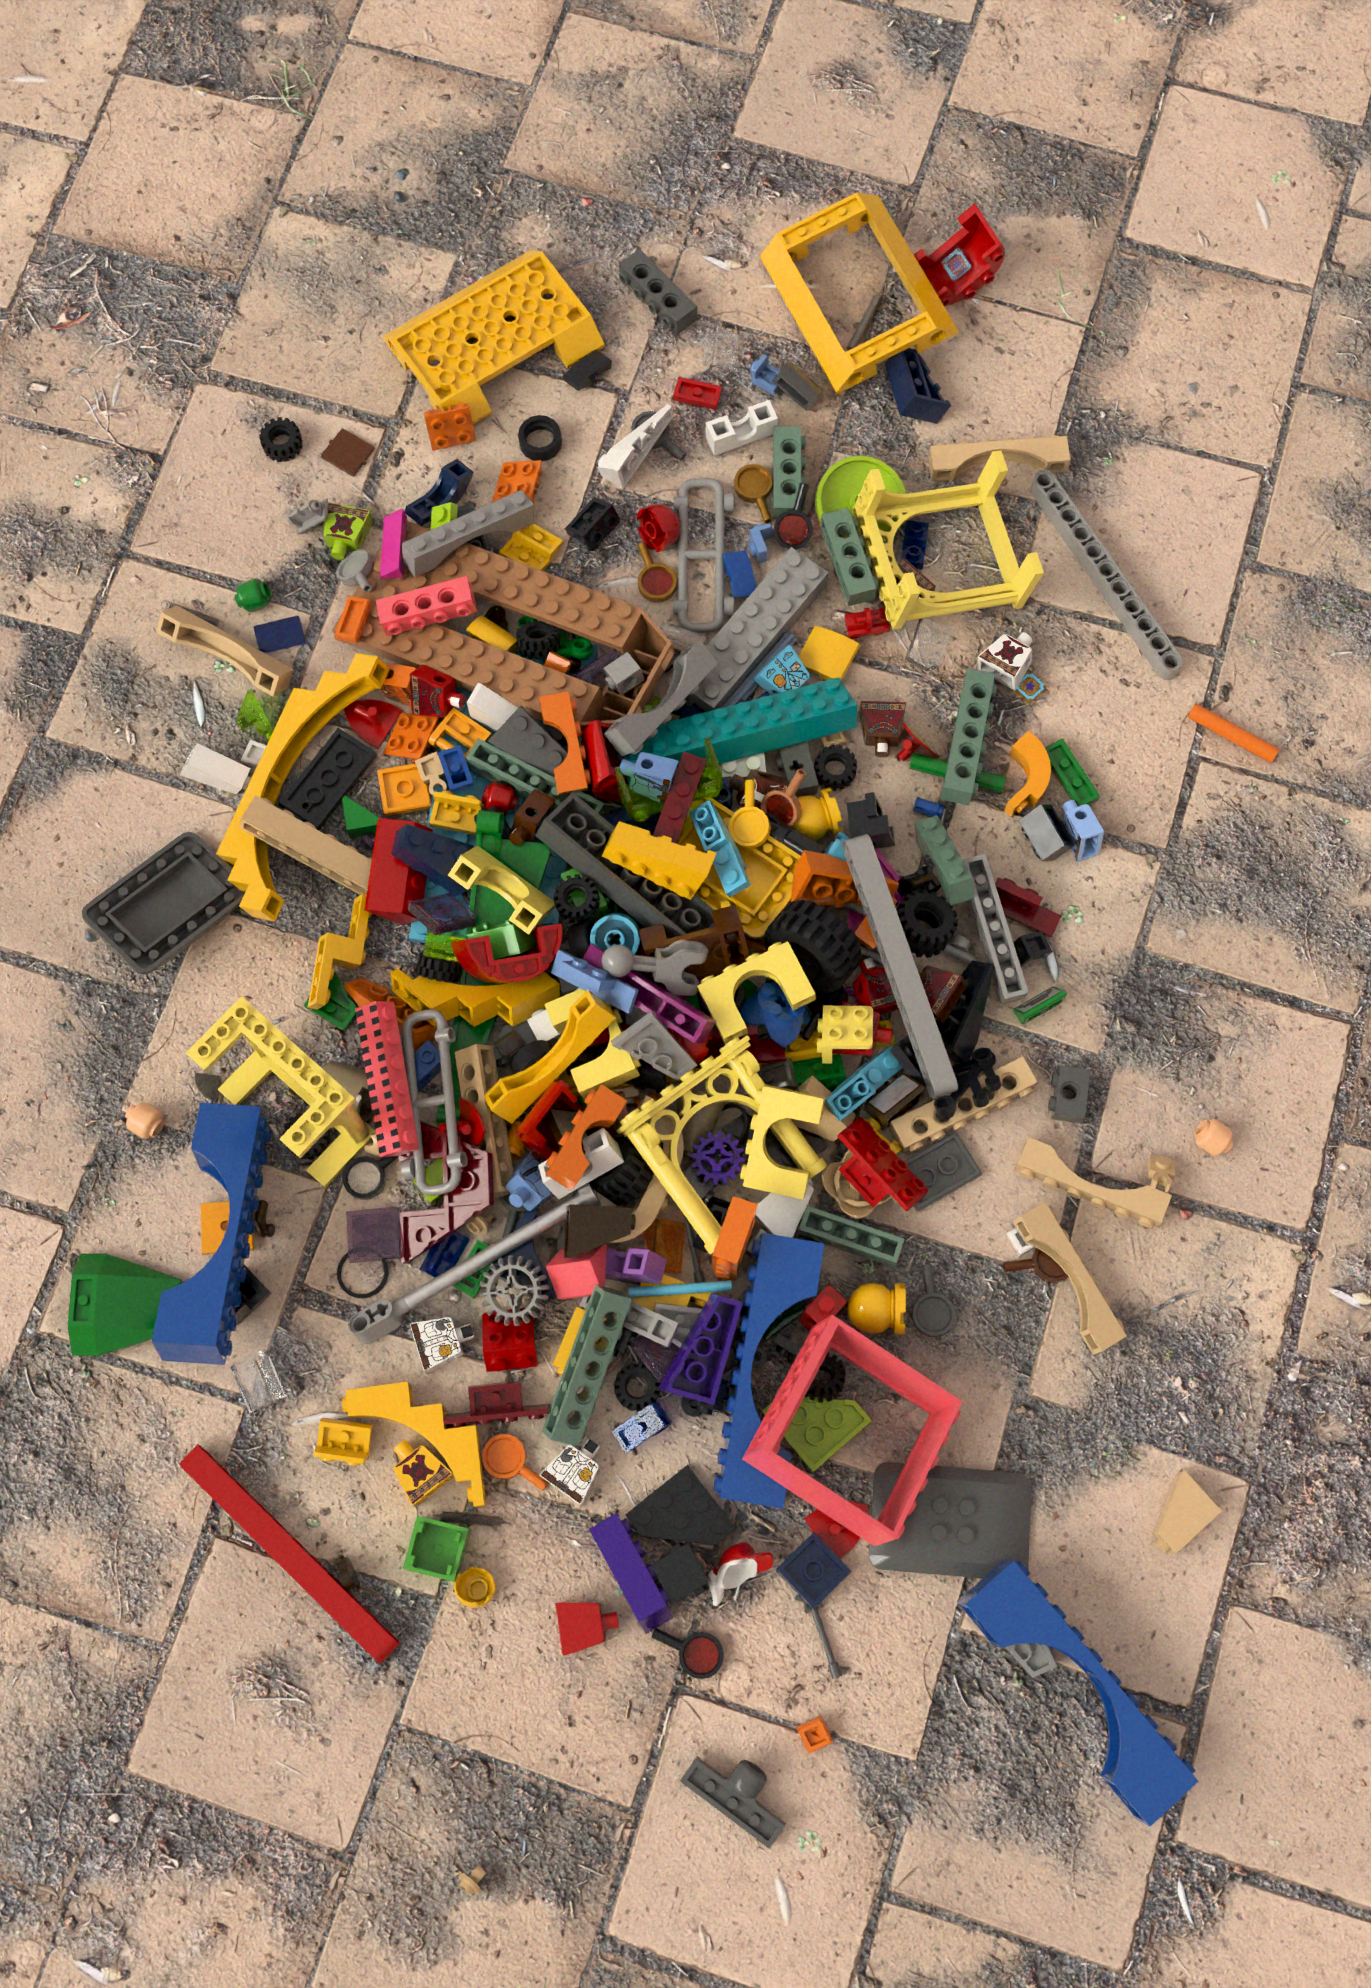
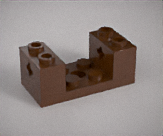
M736 905L711 911L715 927L669 939L666 937L663 924L640 929L639 934L645 956L654 957L656 948H666L678 940L703 943L708 949L705 962L689 965L683 970V972L694 974L698 980L710 975H720L726 967L733 964L738 966L746 962L745 959L749 957ZM649 972L651 980L654 982L652 972ZM655 982L666 989V986L663 983Z

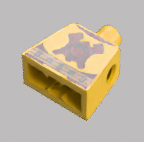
M404 1440L393 1449L402 1460L393 1467V1470L410 1504L414 1507H417L454 1477L453 1472L424 1445L413 1450L407 1440Z

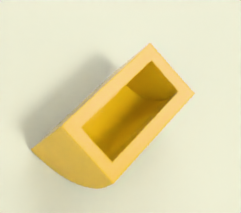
M484 616L476 618L466 629L469 637L515 654L519 649L515 636Z

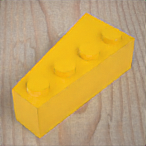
M619 821L608 840L602 857L677 893L681 897L691 900L707 877L717 852L710 850L707 853L696 850L695 845L686 843V846L672 843V838L664 835L662 837L651 836L648 830Z

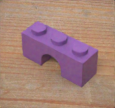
M607 1247L605 1279L661 1284L667 1259L646 1249L629 1248L628 1253H623Z

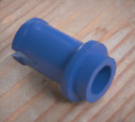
M917 797L913 812L932 817L937 815L941 819L945 805H942L940 801L935 803Z

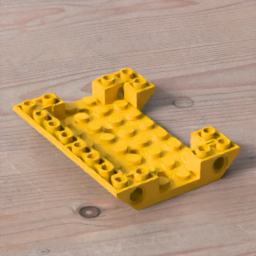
M532 249L382 336L405 370L411 369L425 388L430 404L434 409L439 408V412H442L441 407H443L444 411H447V405H450L452 410V405L460 404L461 402L463 404L468 403L473 424L492 414V410L480 386L550 344L554 343L555 353L567 369L589 353L605 347L591 314L544 253ZM545 294H552L554 296L550 300L542 298ZM510 315L516 317V319L512 322H507L504 320L507 316ZM470 338H477L478 342L475 344H469L467 343V340ZM432 360H439L440 364L437 366H430L429 362Z

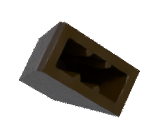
M573 1204L566 1206L564 1258H572L630 1235L631 1230L635 1229L636 1217L635 1214H632V1208Z

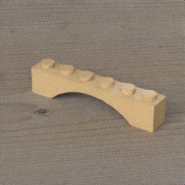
M1058 435L1045 438L1028 437L1016 440L1008 438L1002 441L983 440L974 443H939L930 446L928 456L931 482L954 480L966 470L986 463L994 451H1002L1005 461L1023 463L1039 471L1048 470L1052 473L1067 472L1070 463L1067 436Z
M177 605L161 612L156 633L174 643L198 648L226 660L243 672L254 687L272 697L288 689L293 668Z
M1030 1137L1025 1141L1015 1170L1020 1171L1019 1174L1027 1179L1037 1178L1042 1180L1043 1184L1049 1188L1057 1189L1059 1187L1064 1189L1073 1198L1081 1199L1083 1197L1088 1199L1095 1207L1102 1209L1107 1207L1115 1210L1114 1213L1123 1218L1132 1217L1137 1219L1140 1225L1147 1228H1153V1226L1157 1228L1162 1223L1172 1195L1156 1188L1152 1189L1148 1185L1127 1190L1108 1189L1094 1185L1071 1171L1058 1157L1052 1146Z
M1043 1202L1014 1219L1012 1222L1025 1243L1049 1255L1068 1275L1079 1303L1080 1334L1092 1354L1100 1353L1127 1337L1122 1322L1114 1316L1110 1309V1302L1097 1288L1096 1279L1091 1273H1088L1083 1265L1082 1256L1078 1251L1074 1250L1069 1242L1068 1233L1058 1224L1054 1210L1047 1206L1046 1202Z

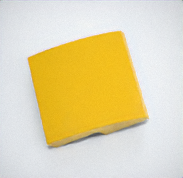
M533 523L519 531L512 532V538L499 551L498 555L544 571L561 548L563 540Z
M814 626L798 657L807 671L818 674L820 679L827 681L839 677L842 681L860 644L837 632Z

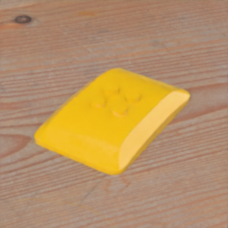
M697 791L689 812L710 800L728 829L729 820L734 812L705 793ZM688 812L678 844L686 846V843L695 845L697 851L707 853L703 848ZM770 835L765 843L756 848L747 849L736 844L747 867L745 872L751 883L749 887L729 897L726 895L712 863L707 877L695 893L713 910L736 905L744 934L757 939L765 935L767 927L790 902L794 868L801 855Z

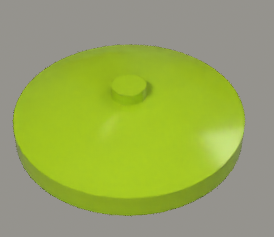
M852 456L838 461L826 471L816 490L815 509L820 524L822 514L849 508L850 514L853 516V506L858 499V494L861 492L870 470H880L886 491L906 494L900 477L889 465L873 457ZM897 517L892 518L894 522L898 521ZM857 521L858 529H856V531H857L858 536H860V535H859V524H858V521ZM877 522L880 530L885 532L891 531L886 523ZM839 535L842 538L848 537L846 535Z

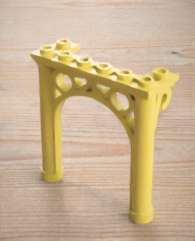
M748 1035L741 1040L738 1036L732 1039L719 1050L721 1052L720 1056L714 1059L711 1055L699 1064L702 1069L694 1073L693 1070H690L680 1078L682 1083L677 1087L671 1084L661 1091L660 1094L663 1097L655 1102L652 1098L640 1107L642 1109L641 1112L638 1108L632 1111L620 1121L622 1126L616 1130L619 1135L622 1133L624 1137L627 1136L701 1237L705 1243L704 1247L709 1254L713 1253L722 1227L682 1173L677 1158V1145L681 1131L687 1121L697 1111L708 1105L718 1102H737L752 1108L758 1113L759 1105L755 1104L757 1092L759 1089L763 1090V1086L766 1084L757 1073L760 1071L757 1060L749 1051L745 1050L750 1046ZM726 1064L729 1069L721 1067ZM719 1075H725L730 1079L731 1086L728 1093H718L714 1090L712 1083ZM704 1079H707L705 1083L707 1094L696 1095L690 1091ZM738 1081L749 1097L735 1094ZM681 1097L683 1107L679 1115L672 1110H664V1108ZM691 1102H692V1103H697L696 1105H694V1106L690 1109V1107H691ZM664 1116L671 1118L674 1123L672 1134H659L655 1129L656 1121ZM791 1118L777 1120L769 1127L800 1170L810 1172L809 1179L828 1166L822 1157H818ZM669 1141L668 1157L659 1146L660 1142Z

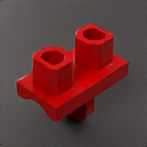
M864 608L862 612L844 614L848 638L856 639L861 636L881 635L890 632V625L885 615L886 608L875 610Z

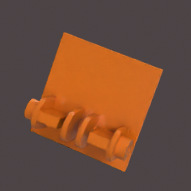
M461 402L460 404L452 405V410L450 405H447V411H444L443 407H441L442 412H439L438 408L427 410V413H423L432 451L476 441L468 403L463 404Z
M542 461L504 462L492 502L522 490L534 504V494H537L539 480L543 474L541 470Z
M400 713L383 754L413 759L412 763L414 764L415 760L426 756L427 751L431 749L428 740L439 725L437 723L438 718Z

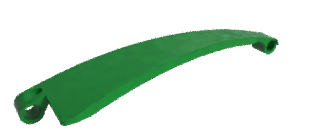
M479 810L476 821V846L481 847L540 890L550 858L551 848L545 843L525 841L520 846H517L510 840L502 839L504 813ZM482 885L473 886L471 888L466 939H468V934L473 933L472 928L479 926V929L484 928L483 923L489 922L490 926L506 923L505 921L511 917L515 908L508 900L494 890ZM517 954V955H512V956H508V957H503V958H499V959L517 957L519 954ZM463 967L461 969L459 985H501L481 981L470 975ZM460 1015L454 1018L453 1029L456 1038L454 1042H451L449 1051L456 1121H460L459 1098L462 1097L455 1052L475 1044L487 1045L497 1016L475 1027ZM444 1104L438 1105L436 1115L437 1126L440 1123L446 1122Z

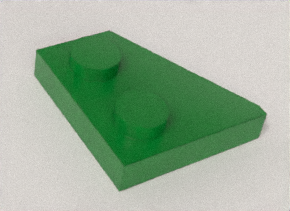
M334 970V975L329 981L328 986L330 990L328 1003L315 1010L308 1008V998L304 1007L346 1033L356 1018L355 1009L357 1007L344 989Z

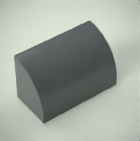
M790 360L785 363L772 380L773 383L804 410L809 409L823 391L820 386Z

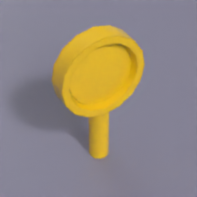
M745 780V807L734 812L728 825V830L734 842L740 847L747 849L756 848L765 843L771 830L768 817L762 810L754 807V780Z

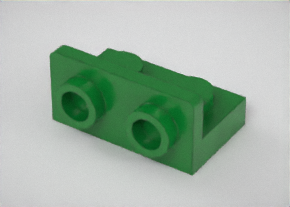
M840 1054L832 1055V1064L822 1063V1057L792 1062L798 1087L813 1075L832 1093L846 1079Z

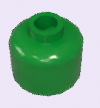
M254 578L238 585L235 601L240 608L243 607L247 612H254L269 604V599L272 597L271 591L265 581Z

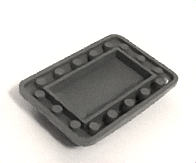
M185 832L86 904L82 909V919L134 971L144 975L164 965L239 907L245 891H241L228 881L233 868L227 862L220 858L197 834Z
M885 1462L878 1465L875 1469L871 1515L875 1520L878 1519L905 1463ZM934 1466L926 1476L928 1482L925 1488L917 1494L915 1499L917 1504L914 1511L906 1517L903 1523L905 1530L898 1539L877 1546L870 1544L869 1551L872 1565L877 1569L983 1579L1004 1559L1020 1561L1028 1569L1031 1482L1028 1477L1020 1473Z

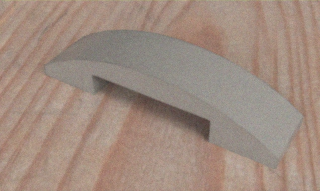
M591 1296L583 1297L579 1306L586 1309ZM632 1301L630 1313L626 1316L623 1327L668 1348L680 1325ZM610 1313L606 1314L604 1318L608 1319Z

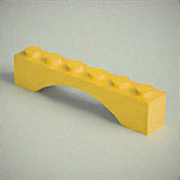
M587 990L570 1007L566 1027L553 1048L526 1070L501 1078L484 1095L490 1110L511 1124L540 1097L545 1089L616 1018L608 1003Z

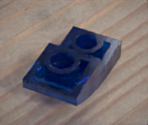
M906 520L901 559L904 557L916 569L923 570L929 523Z

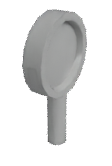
M356 550L350 553L339 564L336 571L337 578L346 586L359 583L363 592L369 593L372 587L366 576L373 567V558L365 550Z

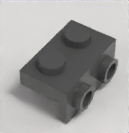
M786 1058L784 1062H773L761 1066L760 1071L757 1072L766 1085L790 1090L798 1088L792 1059Z

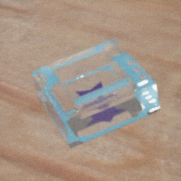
M960 248L954 250L941 262L953 281H956L972 267Z

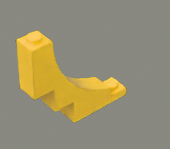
M399 968L390 972L392 992L416 1012L436 1009L445 1016L446 1021L460 1015L473 1027L497 1015L514 1027L531 1018L534 1012L540 1009L546 1010V1003L560 998V984L545 972L529 980L491 986L458 985L436 981L435 979L431 980L428 977L424 978L421 976L412 979ZM434 1019L427 1020L434 1027L437 1026Z
M663 1274L661 1284L641 1282L640 1287L686 1283ZM711 1292L632 1298V1302L653 1312L655 1303L689 1307L691 1300L695 1301L694 1305L703 1308ZM579 1307L575 1308L553 1363L554 1368L558 1369L557 1374L561 1376L586 1311ZM601 1337L596 1340L595 1345L600 1343Z
M408 1381L346 1390V1397L342 1398L343 1411L348 1413V1417L352 1419L377 1418L393 1421L418 1432L441 1453L458 1483L471 1482V1486L467 1487L469 1503L473 1502L475 1508L487 1507L479 1431L476 1425L447 1429V1425H444L443 1421L445 1406L439 1403L413 1407L412 1388Z

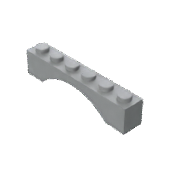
M519 490L402 543L403 563L414 577H418L435 569L452 551L475 537L495 531L516 532L532 525L534 521V504L522 490Z
M701 641L688 646L674 660L670 686L656 707L650 712L641 714L631 713L621 717L604 733L605 737L621 756L629 753L632 755L638 753L644 747L642 743L652 738L658 732L656 728L671 719L672 715L670 713L682 707L686 703L685 698L700 688L698 684L713 674L712 669L718 662Z

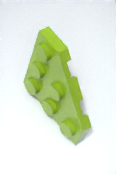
M810 1396L803 1398L783 1438L812 1473L872 1422L855 1400L832 1399V1401L827 1402L826 1398H823V1403L818 1402V1397H815L814 1401L810 1400ZM769 1404L764 1410H762L764 1416L766 1415L771 1404Z

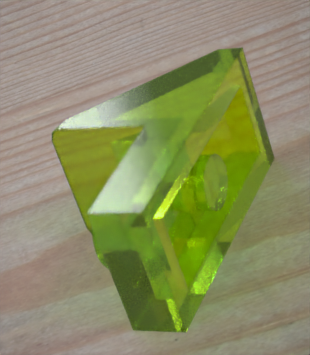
M252 689L247 691L236 722L240 730L254 724L259 735L264 733L269 741L274 730Z

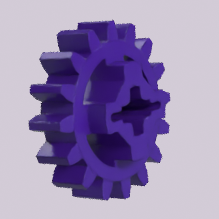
M718 1131L715 1137H713L711 1132H708V1139L706 1140L700 1136V1146L693 1144L692 1148L696 1153L690 1154V1159L696 1161L691 1164V1169H698L696 1178L704 1176V1184L712 1180L714 1187H717L718 1181H722L723 1185L727 1186L728 1178L736 1181L735 1172L741 1174L742 1170L739 1164H745V1158L739 1157L744 1154V1148L737 1149L739 1140L737 1139L732 1142L731 1134L729 1133L726 1137H722L721 1131ZM714 1144L710 1150L703 1151L707 1146ZM723 1144L728 1146L732 1150L733 1154L728 1153L724 1149ZM715 1154H719L721 1157L720 1163L718 1164L715 1163V1160L713 1159L715 1158ZM701 1163L708 1165L712 1170V1174L706 1171ZM726 1167H732L728 1172L721 1174V1171Z

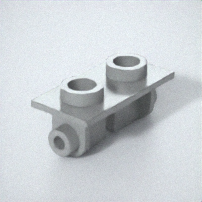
M326 498L320 502L311 500L300 507V510L296 509L288 513L287 521L289 524L298 527L297 534H301L326 520L328 515V499Z

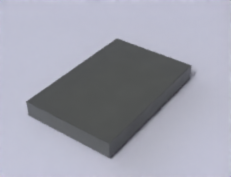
M956 1131L904 1160L909 1170L923 1181L929 1191L914 1205L917 1212L982 1176L981 1170Z

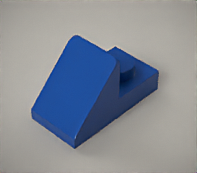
M461 745L437 752L451 792L474 785Z

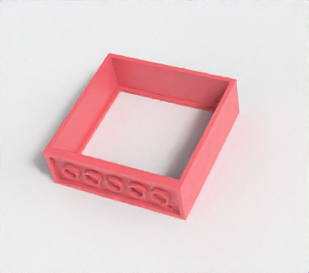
M831 1315L814 1325L810 1330L742 1459L868 1543L877 1546L898 1539L904 1532L905 1525L903 1523L916 1507L917 1502L915 1499L917 1494L925 1488L928 1482L926 1476L929 1470L933 1469L938 1462L939 1456L937 1453L940 1447H943L950 1436L948 1431L950 1426L958 1420L961 1413L959 1408L963 1401L834 1315ZM830 1348L929 1413L877 1520L777 1455L781 1447L779 1444Z

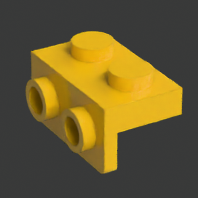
M435 791L433 795L435 802L429 821L430 827L477 836L474 816L478 814L479 810H484L482 801L471 795L461 797L456 796L450 791Z
M321 1418L319 1421L317 1447L314 1450L313 1456L319 1457L326 1462L339 1460L346 1461L349 1465L364 1464L370 1455L373 1425Z

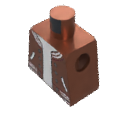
M752 769L746 779L734 774L730 780L729 787L738 791L736 800L738 805L743 808L745 807V780H754V807L761 810L762 799L768 792L777 788L787 789L790 783L786 778ZM776 794L770 798V812L777 813L785 799L784 796Z

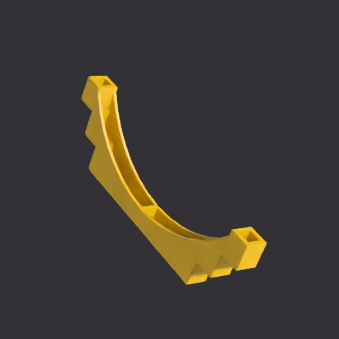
M356 653L346 674L324 671L315 691L293 688L216 853L229 865L234 866L228 881L241 891H245L239 907L252 917L275 922L285 900L277 894L272 881L268 860V844L238 828L240 819L255 795L259 798L270 800L275 806L289 771L312 738L345 707L372 690L382 688L390 668L378 656Z

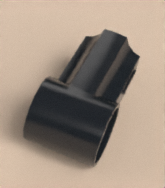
M928 865L920 868L913 874L903 876L897 881L899 884L897 891L901 897L907 894L911 895L913 891L920 893L921 890H927L928 893H931L932 891L937 892L941 888V883Z

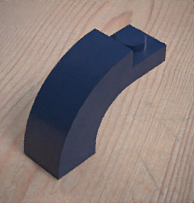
M458 459L443 466L434 486L424 496L408 504L405 508V514L420 526L431 521L432 507L450 502L455 504L459 502L469 486L474 472Z

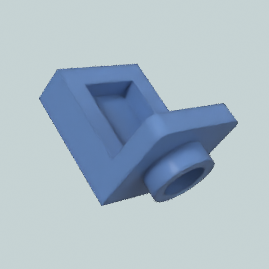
M763 354L759 360L756 359L750 368L751 382L774 395L779 387L772 380L780 370L768 364V356Z
M771 523L765 525L758 524L749 529V552L752 557H756L758 564L767 561L768 550L764 540L772 537L773 527Z

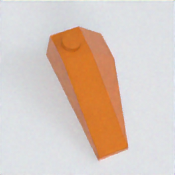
M803 851L794 868L790 902L810 900L817 905H835L836 908L844 907L846 903L858 902L862 906L846 861L828 854ZM885 877L890 894L893 896L899 884L897 881Z
M362 977L344 984V989L359 1007L375 1001L394 1002L400 1035H402V1026L405 1019L410 1014L416 1012L401 998L388 994V989ZM427 1020L416 1022L413 1025L414 1052L427 1040L431 1043L435 1040L437 1026L434 1027Z

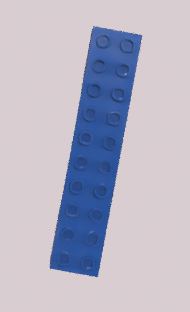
M200 1103L191 1149L200 1170L217 1180L228 1193L230 1204L229 1222L222 1243L211 1260L184 1283L161 1293L152 1344L162 1361L225 1365L227 1356L231 1355L232 1340H230L231 1331H235L237 1325L235 1309L241 1303L240 1282H244L246 1276V1268L243 1267L244 1260L249 1258L250 1255L248 1239L249 1235H253L255 1226L252 1217L253 1212L258 1210L259 1197L256 1195L258 1188H261L263 1184L261 1168L267 1162L266 1142L269 1143L271 1140V1128L267 1126V1116H264L261 1106Z
M762 1233L753 1240L751 1255L755 1256L754 1264L749 1266L747 1281H750L751 1285L750 1290L745 1291L743 1307H747L746 1316L740 1319L738 1333H743L742 1341L736 1344L734 1359L739 1360L737 1369H732L730 1385H734L733 1395H728L726 1411H730L729 1422L724 1421L722 1437L726 1438L725 1447L719 1449L717 1464L721 1465L720 1475L715 1474L713 1490L717 1492V1497L780 1509L784 1508L787 1488L742 1459L761 1424L751 1390L752 1363L763 1334L776 1317L793 1304L817 1295L825 1243ZM780 1447L777 1455L791 1463L792 1455Z
M1004 1559L960 1598L957 1603L992 1645L1001 1648L1024 1643L1046 1645L1069 1657L1086 1673L1099 1693L1108 1724V1750L1100 1776L1133 1816L1151 1827L1199 1782L1193 1775L1196 1772L1195 1769L1185 1758L1181 1759L1175 1754L1176 1746L1167 1736L1163 1737L1156 1731L1158 1728L1157 1723L1148 1714L1144 1715L1137 1708L1140 1705L1137 1699L1130 1692L1126 1693L1120 1688L1119 1684H1121V1681L1112 1670L1107 1671L1100 1664L1103 1661L1101 1656L1093 1648L1089 1649L1084 1645L1082 1641L1085 1638L1075 1626L1070 1627L1064 1621L1066 1618L1065 1613L1056 1604L1053 1606L1046 1599L1048 1593L1039 1583L1035 1584L1028 1578L1030 1572L1020 1561Z

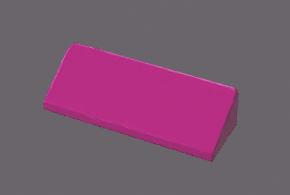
M403 509L384 517L380 579L403 578L402 543L406 541L407 516Z

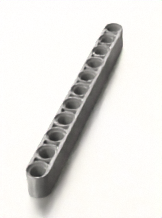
M1048 470L1038 471L1034 476L1031 486L1033 497L1158 676L1164 680L1174 679L1182 665L1181 655L1053 473ZM1089 554L1095 555L1096 558L1089 556ZM1101 572H1106L1109 576H1105ZM1114 590H1118L1122 594H1117L1114 592ZM1127 608H1131L1135 612H1130L1127 610ZM1139 627H1145L1148 631L1141 630ZM1152 645H1157L1161 649H1155ZM1166 663H1169V664H1171L1174 668H1169V667H1167L1165 664H1166Z
M864 834L842 842L843 852L927 1090L933 1099L958 1090L957 1080L871 838L868 834Z

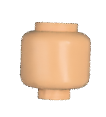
M146 1102L139 1103L137 1106L132 1105L125 1114L127 1129L142 1139L156 1137L164 1127L165 1122L163 1121L162 1112Z
M1217 1119L1203 1120L1194 1132L1196 1145L1212 1156H1218L1222 1152L1226 1154L1233 1146L1232 1130Z

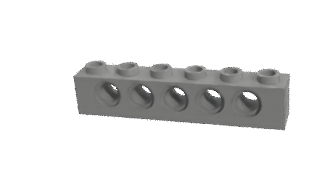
M986 853L962 859L973 878L974 899L969 900L987 961L994 965L992 978L1000 1004L1024 999L1029 992Z

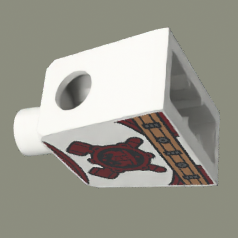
M1024 632L1017 639L1007 634L1002 635L978 656V670L995 674V680L1015 691L1032 662V649L1029 647L1033 642L1032 638Z

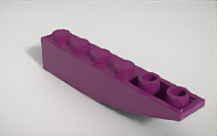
M590 944L583 960L596 968L604 970L602 956L605 951L594 944ZM631 970L630 973L623 977H615L638 989L634 1003L635 1006L646 1013L652 1011L663 1024L693 1043L705 1042L716 1020L636 970Z

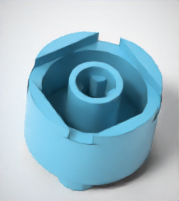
M611 913L602 917L594 924L591 929L590 944H594L604 951L613 945H623L629 948L632 954L635 955L641 945L640 928L630 916L622 913ZM611 933L614 935L618 933L621 936L619 939L621 944L618 942L611 943Z

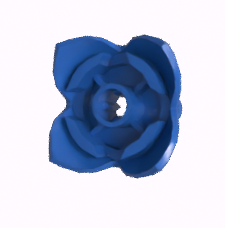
M777 982L764 983L761 987H758L755 993L745 1001L740 1011V1015L745 1023L752 1026L764 1024L771 1039L783 1048L795 1041L800 1033L801 1025H807L811 1020V1015L805 1005L794 1011L792 1010Z

